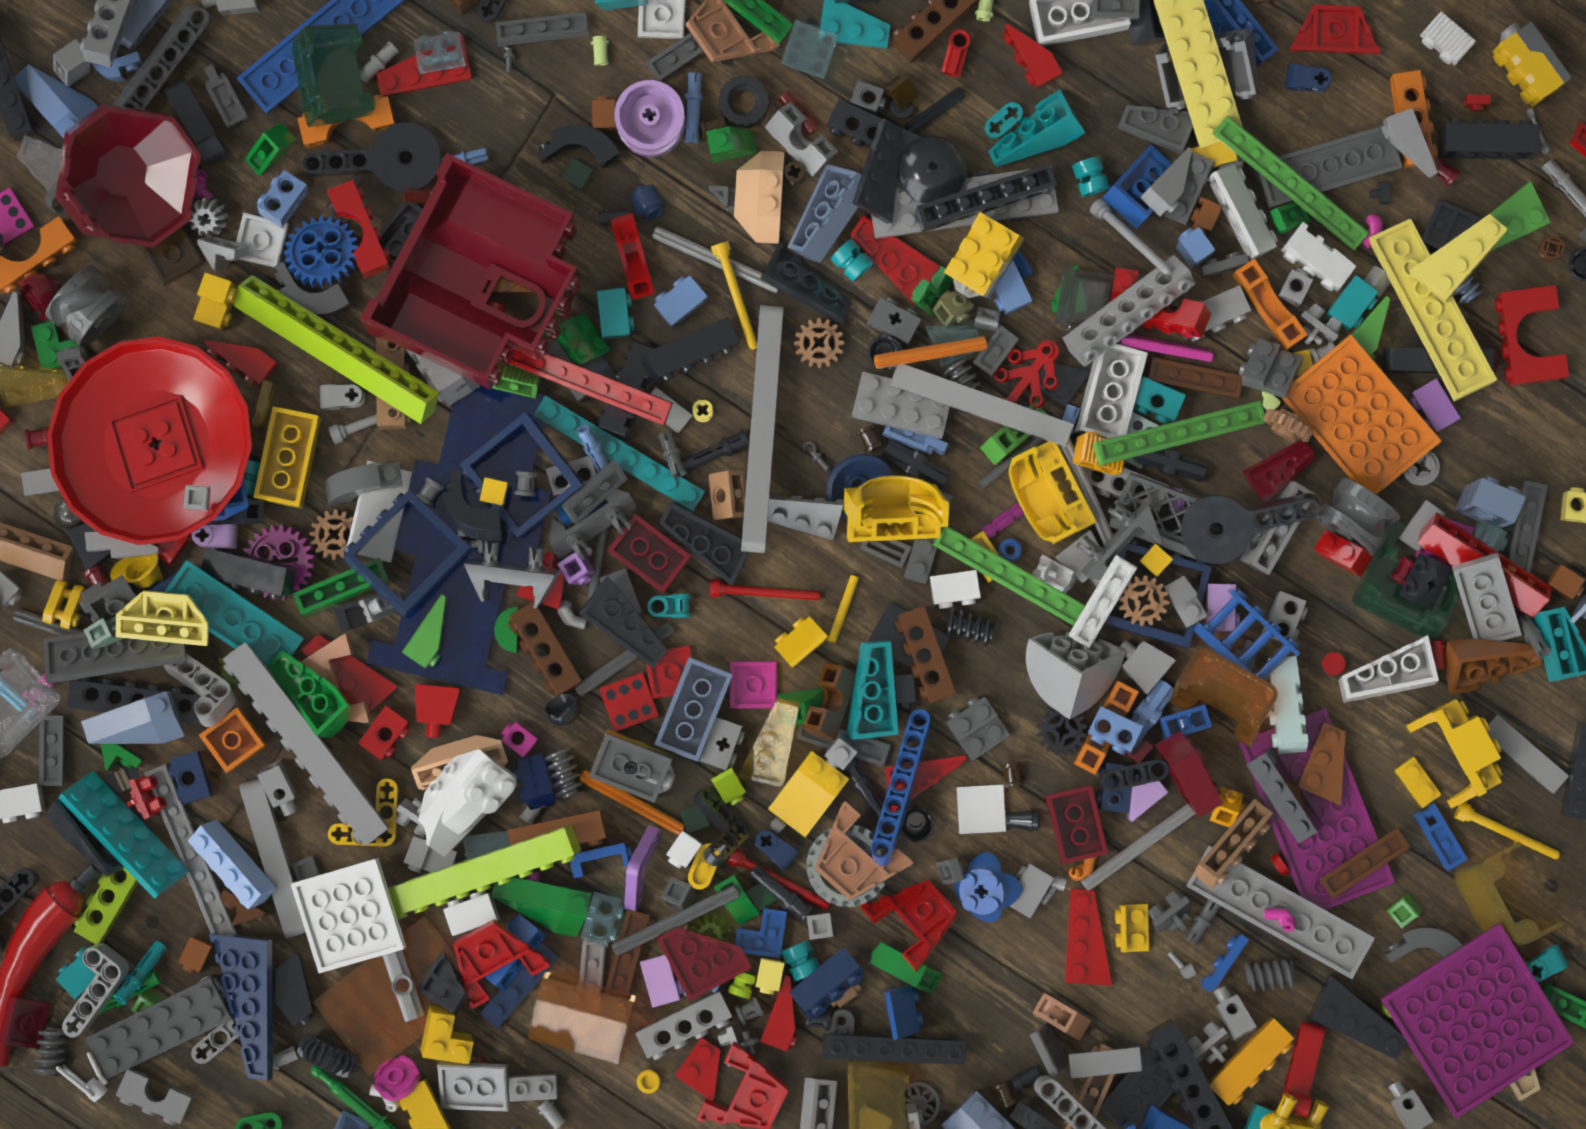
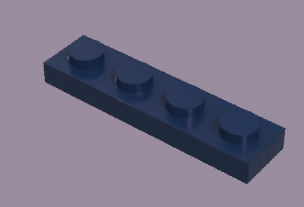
M543 942L540 943L536 951L549 959L550 967L532 976L524 965L506 990L500 989L480 1012L496 1028H499L558 960L559 956Z

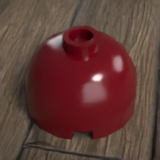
M33 273L17 283V286H22L19 292L32 312H35L37 309L41 314L38 318L46 320V309L54 296L62 288L56 278L51 279L48 275L42 273Z

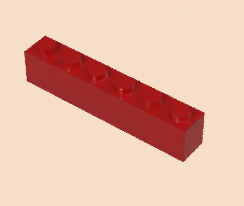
M1436 512L1420 531L1417 543L1423 549L1431 551L1439 556L1443 562L1452 566L1498 553L1512 603L1520 612L1534 618L1550 600L1552 591L1550 585Z

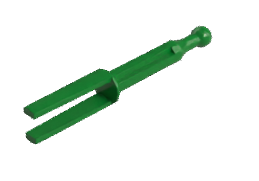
M316 1065L311 1067V1074L325 1082L334 1095L370 1124L373 1129H397L387 1120L388 1116H381L344 1083L335 1080L325 1070Z

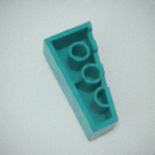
M891 641L861 642L846 737L855 740L899 735Z

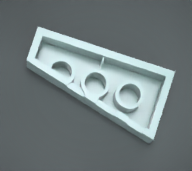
M1288 656L1265 678L1269 680L1270 688L1266 689L1267 702H1272L1273 711H1269L1270 725L1275 726V734H1272V746L1277 748L1278 754L1306 752L1308 745V735L1304 734L1306 733L1305 715H1302L1303 700L1302 694L1299 692L1300 679L1296 656Z

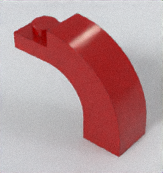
M633 213L610 219L632 300L655 294Z

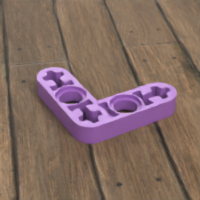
M651 825L647 827L629 861L626 872L625 909L638 911L641 905L644 870L659 843L661 828Z

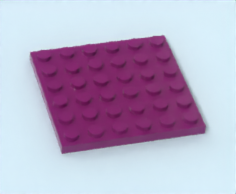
M1500 923L1495 924L1380 998L1455 1119L1574 1044L1573 1039Z

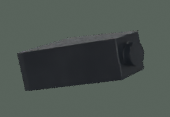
M299 952L292 955L272 972V1000L293 1026L298 1024L304 1026L313 1018L311 1014L315 1011L302 955Z

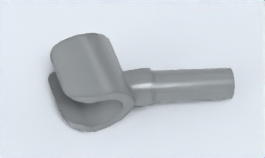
M776 817L770 826L776 833H779L786 824Z
M1055 876L1049 891L1040 902L1046 905L1056 889L1063 891L1067 879Z
M1172 951L1167 954L1177 965L1183 978L1189 979L1196 975L1191 963L1184 966Z

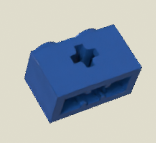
M1206 705L1197 706L1158 719L1164 740L1178 731L1184 736L1212 727Z

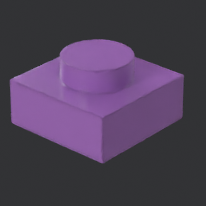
M1173 488L1181 492L1183 491V489ZM1178 498L1171 501L1175 512L1183 509L1185 499ZM1168 503L1167 512L1173 513Z

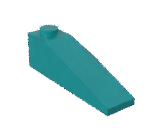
M1061 89L1040 101L1035 106L1037 110L1029 118L1023 117L1019 121L1021 125L1014 132H1008L988 151L996 167L1067 145L1085 133L1077 115Z

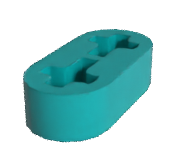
M1010 102L1002 107L986 122L984 128L986 136L996 140L1005 135L1021 120L1023 115L1021 106ZM1007 109H1016L1017 118L1010 117L1006 121L1004 118L1008 115ZM1001 121L1003 124L999 127L1000 133H991L990 124L997 125Z

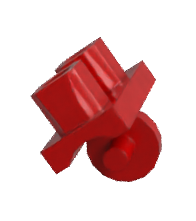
M144 775L129 780L132 789L129 793L132 800L127 802V806L135 805L137 812L142 813L144 820L160 815V811L167 807V802L162 795L155 798L151 790L158 787L159 784L156 776L146 777Z

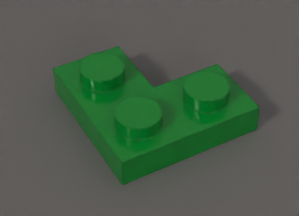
M940 266L938 272L934 273L931 283L924 279L921 280L920 284L914 288L913 297L911 298L926 314L932 317L935 316L932 311L953 283V278L944 273L946 268Z
M51 321L31 326L43 372L62 367L57 360V352H61L67 347H79L72 340L60 342L56 325Z

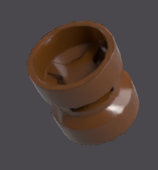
M1557 236L1547 237L1537 248L1538 256L1545 262L1555 261L1565 251L1564 242Z

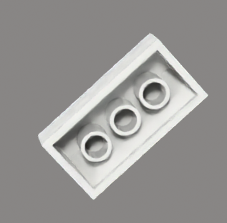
M1234 164L1212 173L1207 181L1216 199L1222 206V210L1250 262L1254 258L1256 259L1274 250L1277 247L1275 243L1278 241L1274 232L1268 230L1265 224L1267 219L1261 209H1257L1254 203L1256 197L1253 191L1247 189L1243 182L1246 180L1243 171L1240 168L1237 169Z
M1115 344L1093 361L1075 432L1085 434L1089 431L1100 434L1099 437L1105 439L1127 434L1147 352Z

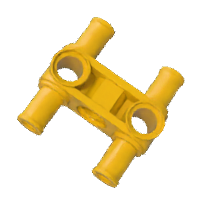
M1284 1093L1277 1110L1266 1114L1262 1118L1260 1129H1322L1320 1123L1329 1109V1105H1326L1323 1101L1315 1100L1307 1118L1290 1116L1298 1100L1292 1095Z

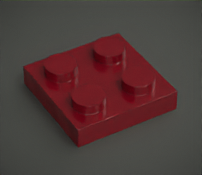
M10 997L0 1036V1044L40 1049L41 1045L37 1043V1040H42L43 1036L38 1034V1031L45 1030L44 1026H46L51 1003Z

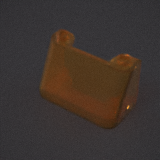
M1200 648L1193 653L1179 676L1170 703L1182 709H1190L1197 703L1198 699L1239 721L1235 730V736L1241 743L1252 748L1277 700L1278 691L1271 683L1212 650Z

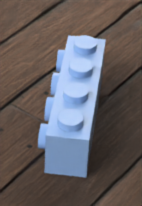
M217 819L200 825L188 840L194 847V850L202 856L209 864V867L222 879L225 886L236 895L239 902L247 909L263 904L276 889L274 884Z

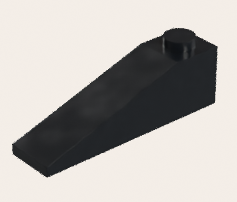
M60 799L54 801L45 816L66 841L106 877L125 868Z

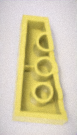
M1489 214L1409 270V274L1441 301L1446 303L1504 237L1508 229Z

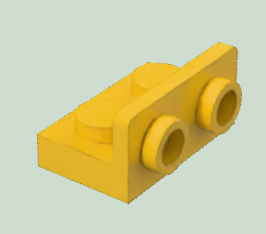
M1148 904L1119 905V910H1115V923L1119 924L1120 933H1116V947H1120V952L1149 951Z

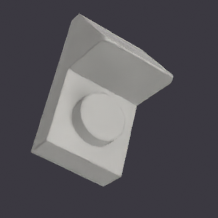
M214 235L198 239V245L214 271L228 268L229 260L237 261L240 257L249 255V246Z
M1185 576L1163 587L1168 592V597L1186 628L1207 617L1196 597L1198 594Z

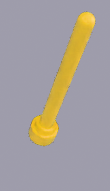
M729 241L711 246L713 255L720 259L750 349L755 350L757 348V341L728 256L730 255L729 250H731Z
M1466 802L1459 804L1454 818L1462 822L1465 820L1469 822L1471 820L1553 859L1560 857L1558 850L1474 812L1475 809L1471 808V805Z

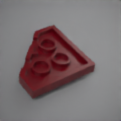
M679 927L656 938L689 1001L752 968L742 947Z

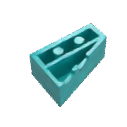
M1565 607L1539 612L1534 617L1536 627L1541 629L1543 632L1542 637L1551 649L1547 656L1543 654L1549 682L1586 674V645L1580 637L1576 625L1570 621L1571 617Z

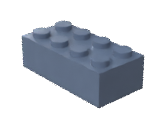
M1486 476L1485 479L1481 478L1465 485L1454 511L1497 530L1515 523L1526 497L1521 495L1519 489L1512 486L1502 487L1499 485L1498 480Z
M689 656L654 745L698 762L733 673Z

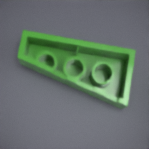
M1531 181L1490 213L1508 229L1507 233L1491 252L1538 231L1551 223Z

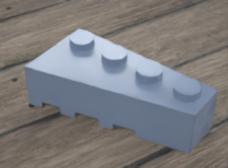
M826 164L788 245L789 249L815 262L820 263L858 208L852 202L861 178L859 173Z

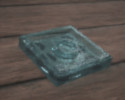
M796 19L781 64L825 79L839 34Z

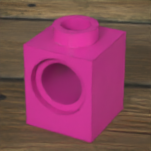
M515 722L513 725L509 723L501 733L504 736L501 741L523 758L526 757L539 740L518 722ZM515 732H522L525 739L521 745H515L512 741V736Z

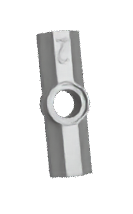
M403 950L382 955L392 982V990L396 994L405 1022L425 1015L415 987V980L411 976ZM404 978L408 980L410 986L407 991H401L398 988L399 979Z

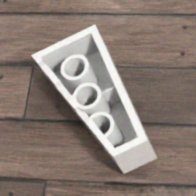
M1428 635L1349 672L1338 680L1343 703L1431 686L1439 681Z

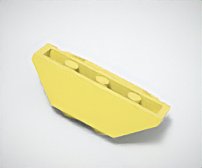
M143 590L116 614V637L202 646L208 645L209 622L190 595Z

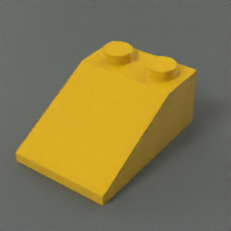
M811 751L768 810L803 837H806L849 779Z

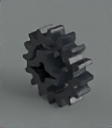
M1048 709L1047 717L1040 716L1044 722L1043 724H1037L1036 727L1041 728V732L1037 733L1036 736L1043 737L1039 744H1047V752L1055 749L1054 753L1056 756H1058L1060 751H1063L1064 756H1067L1068 749L1075 753L1076 744L1083 746L1080 738L1087 737L1085 733H1082V729L1087 728V725H1081L1080 723L1084 718L1083 716L1071 718L1075 722L1077 730L1072 729L1068 723L1069 719L1057 710L1052 712V710ZM1060 715L1057 723H1048L1053 717ZM1061 724L1064 725V729L1068 730V733L1063 734L1062 738L1059 737V732H1056V728L1061 727ZM1046 732L1053 735L1055 738L1054 744L1048 739ZM1069 737L1075 738L1071 744L1063 746L1064 740Z

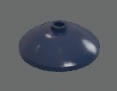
M857 454L850 456L838 463L830 473L826 485L827 499L831 502H836L837 499L844 500L845 488H858L868 480L882 476H893V473L882 459L874 455ZM855 479H859L857 484H853ZM843 505L841 517L848 519Z

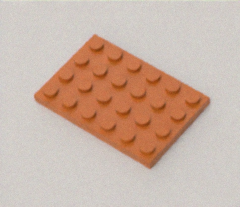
M1352 334L1347 336L1294 380L1287 397L1282 398L1296 415L1303 418L1302 420L1305 421L1304 425L1312 430L1314 437L1347 476L1375 495L1442 441Z

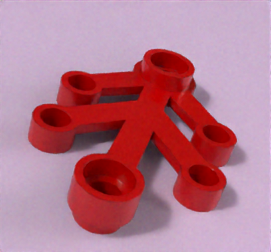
M1045 340L1038 345L1037 349L1020 352L1014 349L1009 352L1008 359L1014 365H1019L1025 360H1036L1028 367L1007 371L1004 368H999L995 371L994 378L1002 384L1008 380L1022 378L1004 400L1016 403L1031 383L1032 395L1029 399L1030 404L1036 409L1044 406L1045 399L1042 397L1039 371L1044 364L1046 370V377L1043 380L1044 386L1049 390H1055L1059 385L1055 374L1054 361L1058 358L1060 350L1054 341ZM1051 348L1050 353L1045 355L1044 350ZM1015 354H1019V358L1013 361L1012 357ZM1004 372L1005 377L1003 379H999V374ZM1054 379V384L1048 386V381ZM1040 398V403L1035 405L1034 400Z

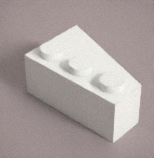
M1302 222L1281 249V252L1284 253L1283 257L1293 264L1297 262L1310 277L1315 275L1322 281L1321 285L1326 289L1338 291L1356 265L1338 250L1332 249L1323 243L1324 239L1320 235L1315 237L1306 230L1308 225Z

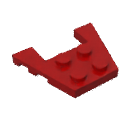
M929 880L902 889L901 893L890 897L886 895L879 898V901L871 904L867 902L860 906L863 913L873 924L890 912L895 911L919 938L917 943L902 953L905 961L915 972L920 969L958 916L955 908Z
M495 919L458 938L453 944L471 1009L490 1000V994L480 979L510 962L520 958L532 976L550 967L549 959Z
M733 1041L724 1063L745 1071L739 1087L728 1108L705 1099L696 1120L700 1122H705V1120L717 1121L718 1124H726V1122L738 1123L744 1127L770 1129L788 1093L789 1087L738 1043Z

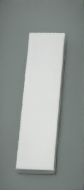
M1115 555L1070 631L1069 637L1090 648L1136 571V566Z

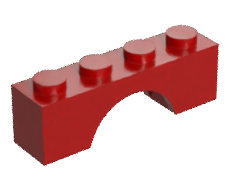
M353 180L327 190L337 216L353 219L363 228L362 242L353 252L363 278L367 279L389 270L388 262L391 261V257L387 248L382 249L379 241L383 239L378 227H372L370 220L374 219L369 206L364 207L361 201L365 198L361 186H355Z

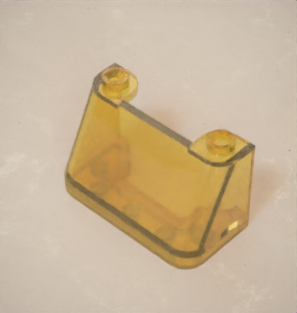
M848 1060L849 1129H906L905 1086H909V1072H904V1067Z

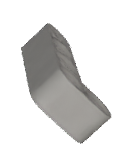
M186 654L187 662L163 665L170 675L201 696L195 703L194 710L203 726L212 727L216 725L234 706L236 698L230 684L188 654Z
M97 943L91 946L82 955L84 964L97 975L62 1024L63 1032L69 1037H77L90 1028L129 972L128 962L104 943ZM94 951L99 954L100 960L94 957ZM112 965L118 969V975L112 971ZM99 984L105 987V993L100 990ZM86 1002L92 1005V1011L87 1008Z

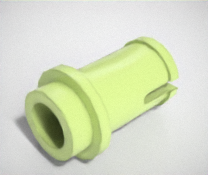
M979 0L978 10L975 11L977 20L983 22L990 21V18L993 17L991 12L993 0Z
M595 36L591 42L594 49L595 66L609 64L607 51L609 41L606 36Z

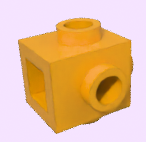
M1221 786L1222 794L1219 797L1223 804L1212 810L1210 821L1230 828L1236 821V818L1243 813L1245 804L1241 803L1243 794Z

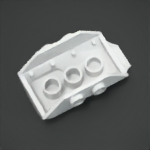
M480 749L455 756L444 767L440 775L430 783L424 793L418 821L425 828L426 844L445 857L457 847L486 814L495 812L514 791L517 776Z

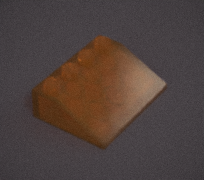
M545 972L536 999L528 1039L618 1064L636 996Z

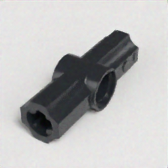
M892 439L881 455L882 458L901 468V471L910 477L926 481L930 484H936L940 491H942L951 475L948 471L931 463V460L915 450L911 451Z
M1169 449L1136 456L1134 460L1135 463L1158 469L1157 471L1174 477L1180 476L1197 482H1201L1205 476L1207 464L1183 456L1184 454Z

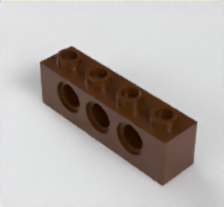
M929 0L927 2L928 7L923 12L918 10L909 19L911 21L910 24L906 27L900 26L893 33L892 44L911 64L973 8L979 0H955L957 2L955 8H948L944 3L946 0ZM936 14L940 17V22L932 24L928 21V16ZM918 29L922 31L923 37L914 39L910 33Z
M533 601L509 615L510 621L507 624L513 634L518 633L522 641L519 644L525 654L530 653L534 661L531 664L538 675L542 673L546 681L543 684L549 694L554 693L555 696H558L580 683L581 679L538 607L533 608ZM527 624L536 626L537 634L531 637L525 633V626ZM539 644L548 646L549 653L547 656L543 657L537 653V646ZM551 664L560 666L561 673L559 676L554 677L549 673V666Z
M925 606L897 615L898 620L894 622L899 635L904 634L906 642L902 644L907 657L912 656L914 664L910 666L914 677H919L922 686L918 688L922 699H927L928 703H932L956 694ZM919 627L922 630L923 636L920 640H914L910 637L911 628ZM927 649L930 652L931 658L928 662H921L918 659L919 650ZM935 671L938 674L939 679L936 684H929L926 681L927 672Z

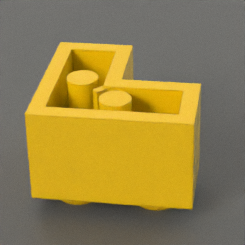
M204 273L197 293L201 298L193 320L223 331L224 327H228L232 318L230 310L232 304L234 305L238 287L231 281Z
M429 1005L421 1044L422 1057L469 1064L474 1043L472 1035L452 1031L455 1014L442 1006Z

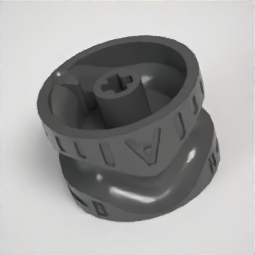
M89 265L76 273L58 291L48 305L45 316L56 326L67 324L71 340L79 347L85 348L96 341L116 321L126 307L129 298L121 291L110 290L113 283L94 265Z
M1342 478L1334 489L1333 505L1324 504L1315 518L1328 531L1363 548L1373 557L1387 537L1383 526L1398 521L1400 515L1389 504L1365 487L1350 479Z

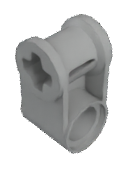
M330 384L320 386L321 410L357 408L362 406L366 399L365 392L356 385ZM353 391L359 394L358 397L354 398V401L349 398V395H353Z

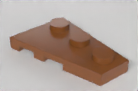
M1323 722L1297 785L1306 792L1341 805L1346 731Z

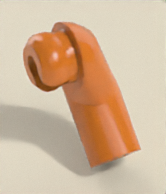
M1097 857L1084 859L1082 864L1071 867L1069 876L1075 881L1085 879L1093 873Z

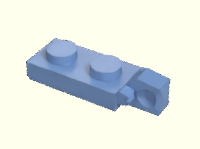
M886 426L883 432V436L930 455L932 451L944 455L948 447V443L938 438Z

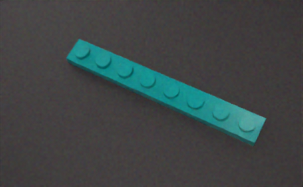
M547 396L544 397L533 415L582 446L584 445L576 430L584 424H589L596 439L600 440L602 444L601 449L609 462L614 460L622 470L691 511H694L705 492L678 476L679 478H672L671 472L667 468Z

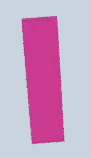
M1128 334L1119 341L1122 346L1212 362L1213 353L1208 348Z

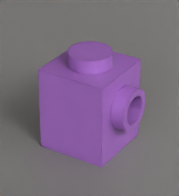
M573 553L558 563L569 584L585 585L592 580L591 576L597 573L585 553H582L585 558L584 560L579 559L577 554Z

